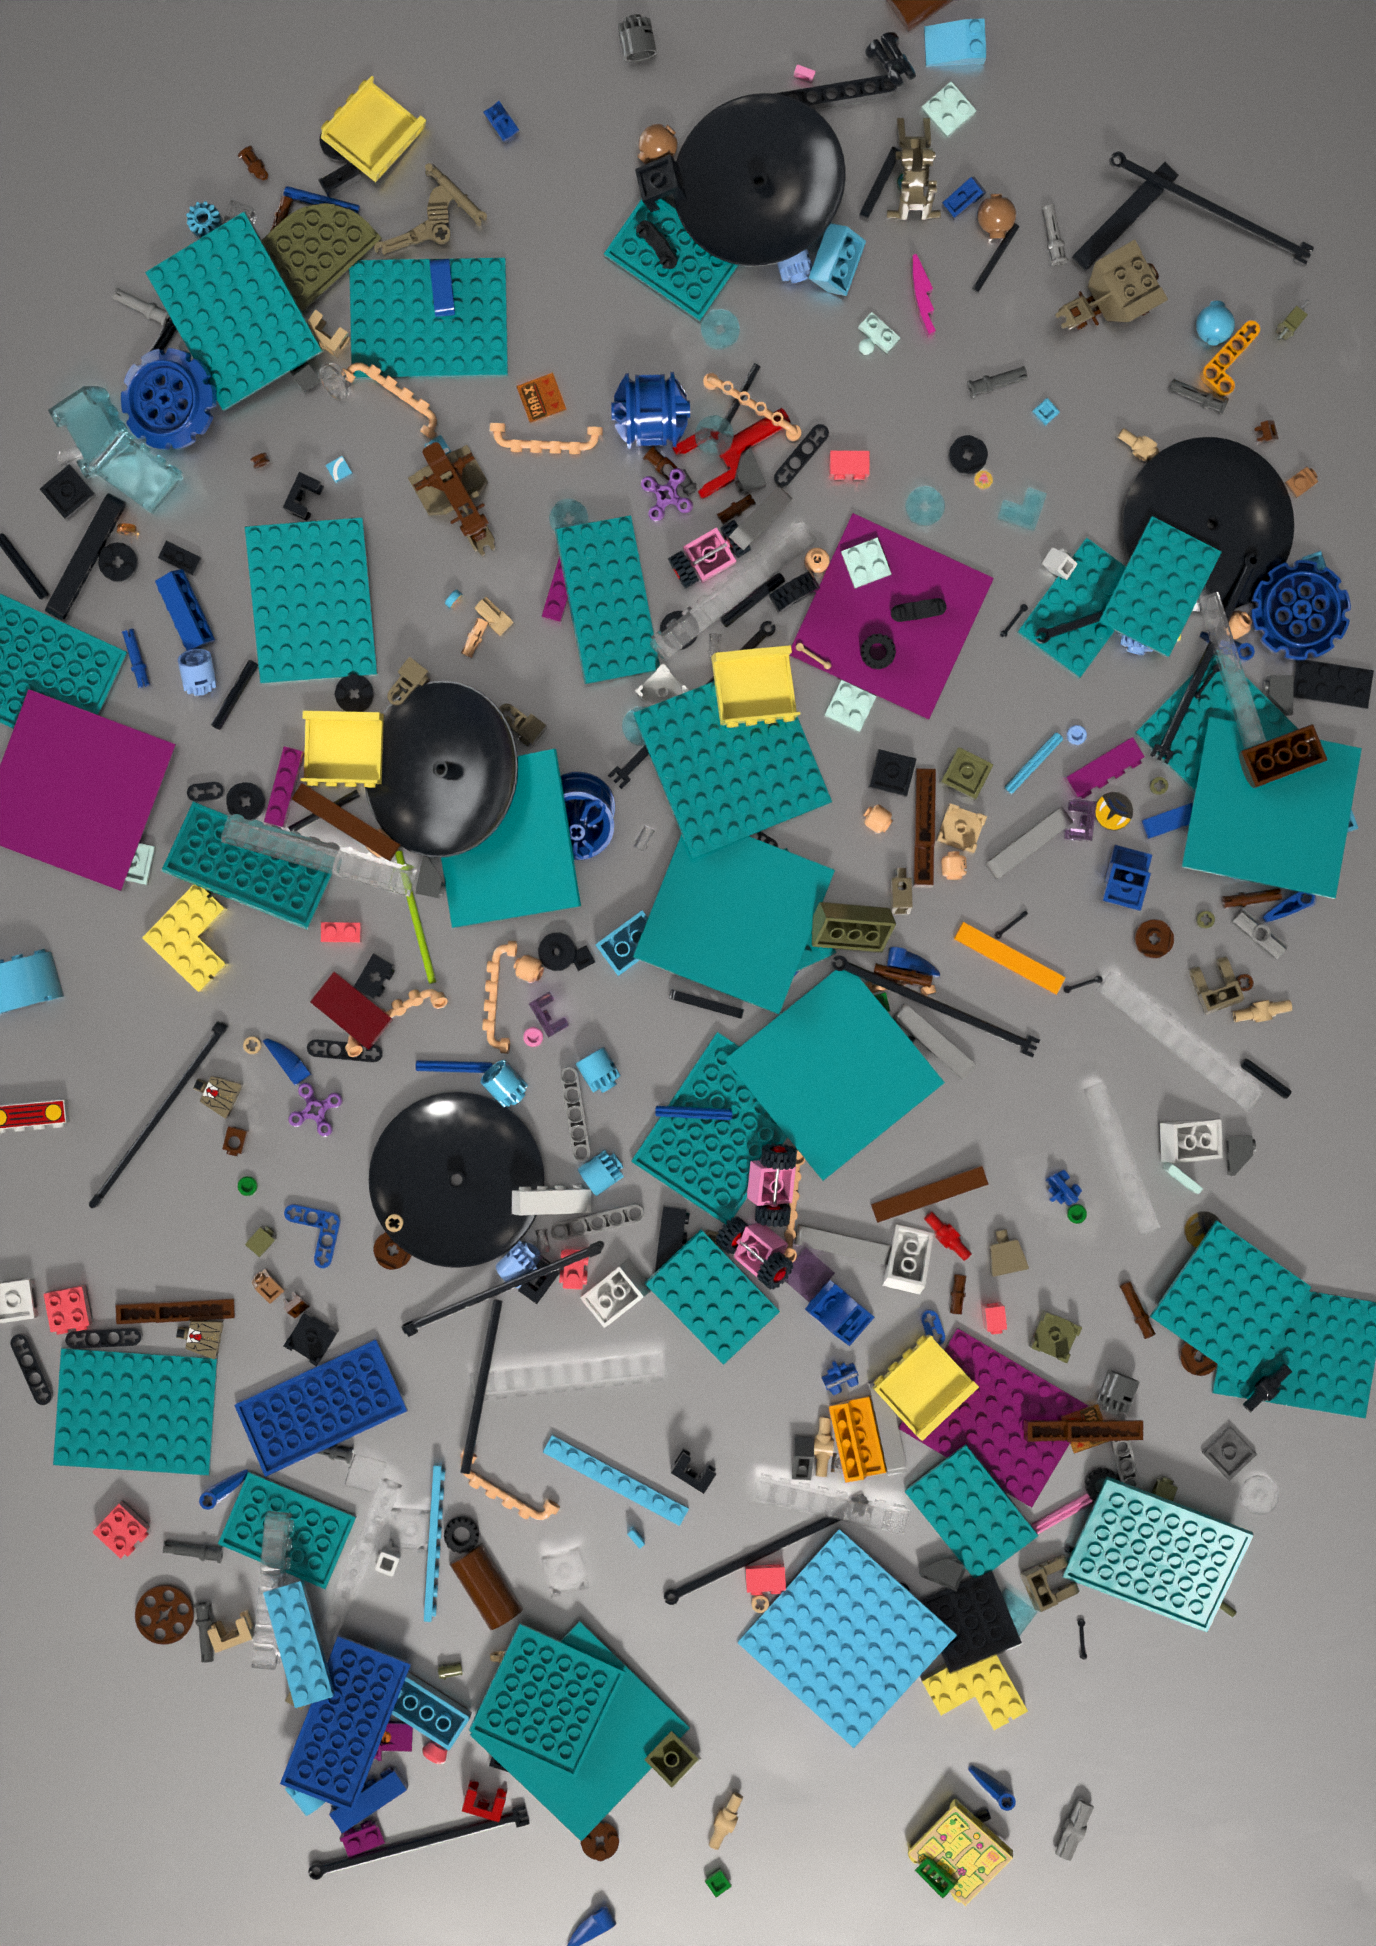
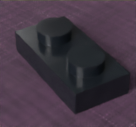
M167 540L158 556V559L178 569H183L193 576L202 560L201 557Z

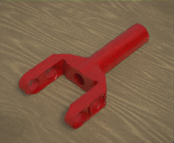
M780 408L775 411L780 412L783 415V419L791 423L784 409ZM778 416L774 418V421L779 422L781 420V418ZM767 417L733 436L704 428L677 444V447L672 449L676 455L686 454L712 438V444L728 471L704 484L698 491L701 499H704L734 482L741 453L784 428L773 425Z

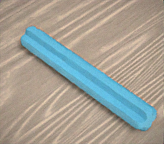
M1055 733L1007 783L1005 789L1010 794L1014 793L1063 741V737L1059 733Z

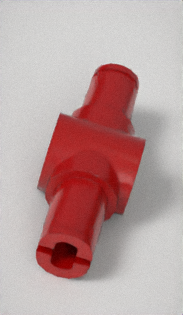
M932 1211L924 1217V1220L935 1231V1237L946 1249L953 1250L963 1261L972 1255L961 1242V1235L950 1224L943 1223Z

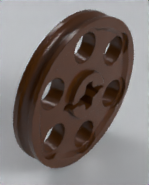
M158 1585L149 1589L140 1598L135 1609V1622L138 1630L147 1640L156 1644L167 1645L181 1640L188 1633L194 1621V1607L191 1599L183 1590L172 1585ZM167 1590L174 1593V1599L171 1601L164 1598V1592ZM148 1596L155 1598L156 1603L152 1607L147 1606L145 1603V1598ZM186 1604L189 1608L188 1613L181 1614L178 1611V1606ZM172 1606L171 1610L167 1615L169 1618L165 1617L157 1623V1621L160 1619V1616L162 1615L160 1611L165 1612ZM144 1615L149 1616L151 1624L143 1625L141 1617ZM174 1624H183L184 1631L182 1633L175 1632ZM156 1629H163L166 1636L162 1639L155 1636Z

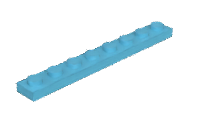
M553 1434L543 1450V1453L678 1526L681 1525L689 1510L685 1505Z
M434 1463L424 1622H432V1617H436L437 1605H433L434 1597L438 1596V1585H435V1578H439V1566H436V1558H440L441 1547L437 1546V1539H441L442 1527H438L439 1519L443 1517V1508H440V1500H444V1488H441V1480L445 1481L446 1469H442V1463Z

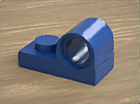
M970 177L942 203L952 216L956 218L968 206L984 196L986 190L975 177Z

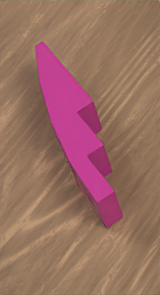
M914 254L911 259L913 294L919 319L928 338L936 332L929 317L934 312L933 305L928 297V294L932 293L933 287L917 254Z

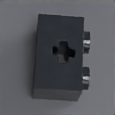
M373 953L355 983L354 988L373 999L376 996L380 997L386 988L383 986L386 979L390 981L395 973L393 969L395 965ZM380 973V981L376 980L373 982L371 974Z

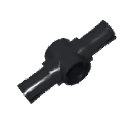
M1283 1364L1272 1375L1263 1376L1255 1384L1254 1387L1256 1389L1252 1396L1242 1404L1245 1409L1251 1413L1262 1401H1270L1280 1392L1279 1387L1281 1383L1292 1373L1291 1369Z

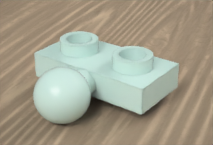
M872 312L858 327L869 338L862 340L859 344L860 352L865 355L873 352L874 344L887 354L900 340V337Z

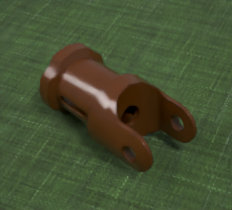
M248 146L239 152L238 157L245 162L249 173L254 174L263 181L268 179L262 159H258L253 152L252 146Z
M653 446L643 457L667 480L670 478L663 472L665 464L677 468L667 456L664 457L656 450V446Z

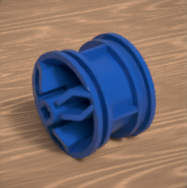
M670 372V377L665 380V374L635 375V381L629 378V373H625L614 395V402H611L612 420L616 422L615 427L619 435L627 443V449H631V444L634 441H637V446H667V440L672 442V447H677L688 425V418H690V400H687V394L675 377L674 372Z
M569 772L561 775V782L566 803L565 807L574 860H584L601 853L612 840L615 799L609 786L599 777L586 772Z

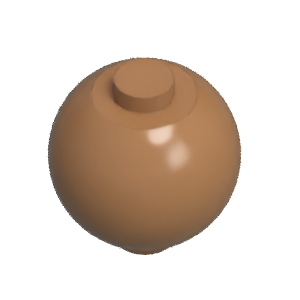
M654 124L647 127L639 138L640 153L637 155L643 163L648 164L667 155L673 157L678 146L675 130L668 124L666 127L662 124Z
M990 194L991 198H986L978 208L977 219L979 225L984 231L989 233V238H1005V232L1012 228L1016 220L1015 206L1007 197H1002V194Z

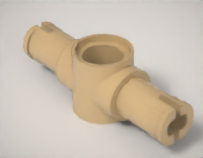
M1125 428L1117 436V438L1128 444L1133 450V455L1142 461H1150L1159 453V449L1156 447L1157 443L1146 436L1137 437Z
M1269 1000L1254 1002L1249 1008L1233 1011L1234 1022L1250 1019L1256 1022L1272 1020L1276 1014L1292 1011V1003L1290 1000L1274 1003L1273 1001L1269 1002Z
M820 1417L819 1432L816 1438L814 1437V1455L817 1459L816 1476L827 1477L828 1460L830 1456H833L834 1439L830 1436L831 1418Z
M733 1792L727 1806L723 1810L720 1809L713 1824L715 1831L708 1844L711 1848L718 1850L724 1837L728 1833L733 1832L738 1821L737 1811L743 1800L741 1794Z

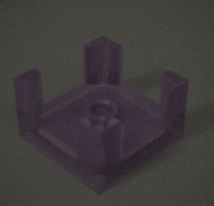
M1079 799L1069 800L1068 810L1083 812V815L1080 816L1079 822L1081 829L1071 828L1070 830H1065L1064 839L1083 842L1092 841L1097 802Z
M551 992L529 1003L548 1038L569 1026L565 1017L551 1024L552 1018L548 1011L542 1010V1007L554 1001Z
M803 1247L793 1262L792 1273L788 1274L789 1278L784 1281L810 1302L832 1278L835 1272L807 1247Z

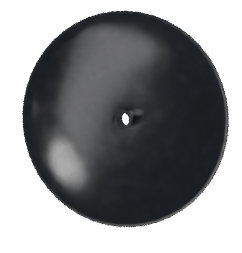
M772 93L750 94L735 98L708 113L687 136L676 160L681 172L677 174L678 180L684 188L687 198L677 201L674 197V203L686 232L695 243L710 255L725 262L741 266H765L787 260L812 245L825 232L838 211L846 180L845 160L840 142L832 127L823 116L809 105L795 98ZM764 179V183L758 186L757 182Z
M1218 437L1192 438L1162 450L1138 473L1131 485L1124 505L1123 537L1129 559L1152 516L1221 551L1192 610L1195 612H1223L1245 566V557L1250 553H1255L1254 555L1258 554L1261 559L1260 565L1253 570L1236 608L1251 602L1258 583L1262 580L1268 582L1267 573L1287 562L1293 544V507L1281 477L1260 454L1241 443ZM1208 519L1214 521L1215 526L1213 529L1208 527ZM1255 556L1250 558L1251 564L1256 563Z
M431 681L424 683L423 686L418 685L403 704L398 706L390 704L383 712L382 784H376L375 788L365 787V792L375 819L393 841L400 844L406 850L418 855L436 858L451 857L465 853L480 845L503 821L511 806L517 786V747L514 735L504 714L489 697L479 690L454 681ZM399 696L395 700L400 701L401 697Z
M467 1092L441 1093L411 1104L401 1111L385 1128L378 1139L371 1157L369 1193L373 1209L387 1235L405 1252L419 1260L436 1266L451 1268L471 1267L492 1261L514 1247L528 1232L537 1215L512 1214V1191L519 1190V1187H531V1190H537V1186H544V1166L533 1135L511 1110L490 1098ZM454 1174L461 1175V1184L458 1185L452 1182ZM392 1214H398L403 1218V1227L397 1232L389 1231L385 1224L386 1219ZM391 1218L389 1220L391 1221L389 1223L391 1227H399V1219L394 1220Z

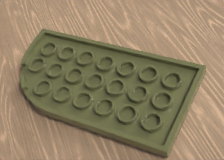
M318 204L305 206L291 213L262 239V242L300 310L303 312L382 238L365 219L354 211L336 206L335 204Z

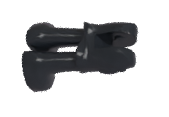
M887 32L881 36V43L878 39H874L867 46L865 54L872 61L878 59L883 65L884 70L888 73L889 80L893 85L900 87L904 84L900 76L901 74L905 73L909 80L914 79L916 74L906 55L902 54L898 48L900 42L898 35L895 32ZM883 46L884 48L889 50L894 59L890 60L885 50L883 49Z

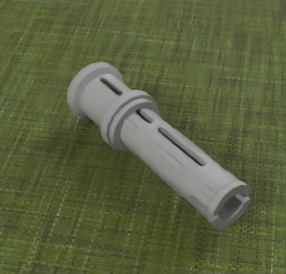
M1055 205L1043 206L1042 210L1050 242L1047 247L1052 256L1051 265L1065 264L1068 262V258L1065 256L1064 251L1065 242L1060 237Z
M116 288V294L113 293V300L145 314V317L149 320L153 319L160 322L163 327L170 318L168 312L158 307L154 302L149 304L119 288Z

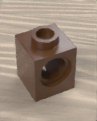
M228 1126L222 1148L227 1150L226 1154L238 1156V1153H244L249 1130ZM233 1136L238 1137L240 1140L238 1147H234L230 1143Z

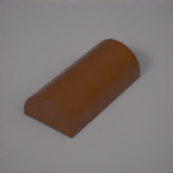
M954 0L886 1L909 32Z
M1313 724L1245 749L1239 754L1244 776L1253 788L1327 761Z
M483 1543L449 1563L490 1630L499 1628L522 1612L521 1604Z

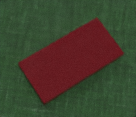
M336 972L332 973L310 1001V1003L368 1050L393 1021L389 1015Z

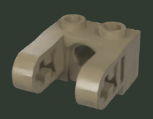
M409 657L398 670L400 677L389 690L387 698L393 705L403 704L418 685L423 686L424 683L431 680L429 678V671ZM401 686L404 688V690H408L406 694L404 691L400 690ZM400 695L401 700H395L394 696Z
M506 703L499 707L502 713L511 710L512 716L516 719L513 721L509 716L505 718L510 728L519 735L518 740L526 746H529V744L534 746L547 729V725L534 715L530 714L527 717L511 704Z
M1226 956L1216 960L1225 987L1215 991L1208 989L1199 966L1189 969L1190 977L1205 1015L1238 1004L1244 1000L1238 980H1236Z
M1065 1555L1054 1557L1020 1573L1035 1610L1043 1612L1080 1592L1076 1582L1067 1583L1052 1591L1048 1586L1047 1576L1068 1566Z

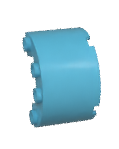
M45 949L34 951V955L23 957V954L12 956V961L4 962V959L0 960V1014L64 997L52 952H46Z

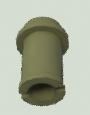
M461 1662L447 1666L442 1664L441 1667H438L439 1679L443 1678L446 1680L447 1677L463 1675Z

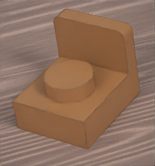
M1305 467L1285 482L1293 495L1298 498L1318 483L1316 479L1318 476L1312 468Z
M266 1269L257 1273L251 1281L254 1289L269 1304L284 1292L283 1287L270 1276Z

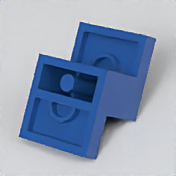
M1114 845L1104 880L1107 884L1102 901L1141 911L1151 875L1148 870L1152 854Z
M831 1280L821 1288V1291L805 1308L809 1314L848 1346L856 1340L875 1318Z

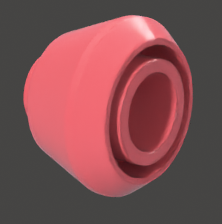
M431 1740L422 1748L423 1755L433 1763L442 1764L446 1761L448 1750L435 1741Z

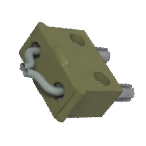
M1306 300L1300 307L1296 306L1283 322L1277 325L1278 328L1275 330L1279 334L1277 340L1281 338L1287 340L1294 335L1295 330L1308 315L1305 311L1311 305V302L1308 303L1309 300Z

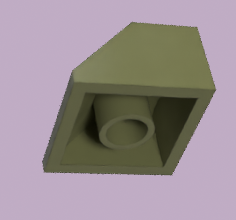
M671 1731L644 1760L673 1788L702 1758L686 1742Z

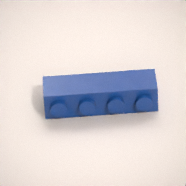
M184 570L171 571L157 579L155 583L158 591L165 602L186 651L201 649L215 641Z
M396 1766L392 1769L390 1767L386 1768L380 1773V1777L375 1780L371 1778L364 1783L365 1787L362 1788L353 1812L335 1805L331 1806L332 1809L329 1815L341 1833H344L407 1791L409 1785Z

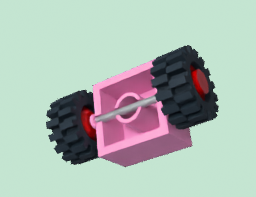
M735 520L720 527L726 539L725 541L716 527L683 547L684 553L681 550L668 558L676 576L685 589L698 582L699 579L704 583L735 565L736 559L729 547L737 558L751 551L750 545L742 550L729 537L739 526Z
M775 1143L771 1145L766 1144L762 1147L761 1160L750 1162L747 1198L756 1204L755 1221L763 1226L783 1227L790 1223L791 1208L786 1203H792L797 1157V1150L792 1146L776 1145Z
M737 1216L735 1218L732 1217L731 1221H726L727 1224H723V1228L719 1229V1234L716 1235V1244L728 1254H734L735 1252L734 1258L770 1290L780 1287V1284H783L784 1280L789 1278L788 1274H791V1269H793V1262L784 1255L788 1244L766 1225H761V1223L748 1225Z

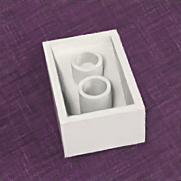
M1221 1119L1160 1123L1161 1162L1183 1163L1223 1158Z
M896 1224L882 1286L920 1294L926 1285L934 1233Z
M628 1259L580 1297V1299L605 1328L645 1297L651 1290L645 1285L644 1282L646 1280Z

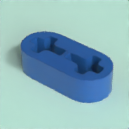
M925 1310L921 1314V1322L926 1336L928 1334L934 1336L932 1330L935 1329L938 1334H941L937 1343L942 1345L945 1341V1333L940 1319L935 1311ZM929 1313L931 1316H935V1318L932 1319L934 1326L932 1327L930 1326V1323L928 1321L924 1320L927 1318V1314Z

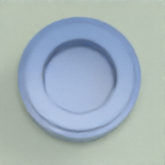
M1080 725L1072 726L1067 731V739L1073 745L1082 744L1087 738L1085 728Z

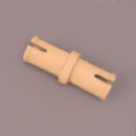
M477 618L471 633L467 635L468 639L461 651L462 654L470 658L473 657L478 644L482 642L481 637L488 622Z

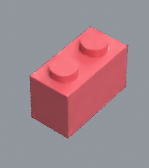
M830 451L829 477H834V480H845V477H853V480H865V477L869 476L870 451Z
M321 922V942H362V923Z
M1001 1302L981 1304L984 1328L991 1332V1334L1003 1333L1002 1330H1007L1005 1306Z
M784 1564L745 1566L747 1593L751 1592V1595H762V1592L770 1591V1594H781L782 1591L786 1590Z

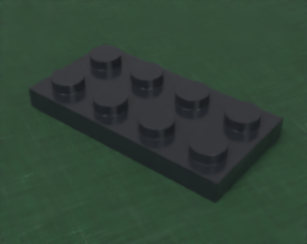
M1296 660L1293 698L1368 709L1374 670L1311 660Z

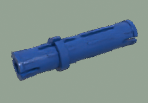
M129 629L128 632L124 630L122 634L132 664L131 671L135 674L138 688H143V682L145 687L150 686L145 670L147 667L146 664H143L134 629Z

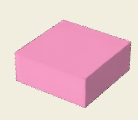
M797 64L794 77L812 83L816 71Z

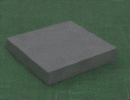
M1228 1426L1202 1451L1206 1458L1229 1481L1257 1455L1231 1426Z

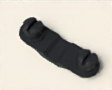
M647 220L641 221L636 227V232L654 249L664 269L675 268L678 257L669 246L667 240L652 222Z
M940 598L898 604L892 608L891 617L894 621L904 622L939 616L946 611L947 605Z

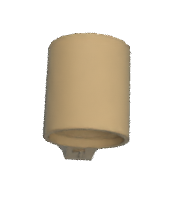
M487 597L483 598L474 608L499 636L514 623Z

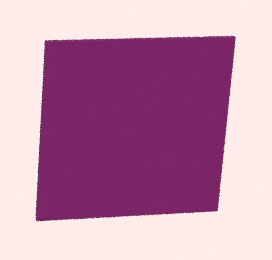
M852 513L819 585L820 589L816 592L791 646L792 653L789 656L929 720L994 578ZM878 538L891 575L854 589L841 551ZM940 598L947 605L946 611L939 616L904 622L894 621L891 617L892 608L898 604ZM878 633L887 635L893 640L896 647V655L893 662L886 668L879 670L867 666L862 661L860 654L861 646L865 639ZM802 643L805 649L825 662H830L831 668L825 669L823 664L803 651H798L796 645ZM874 644L870 648V654L874 659H883L886 656V648L882 644Z
M28 689L0 764V846L122 891L176 744Z

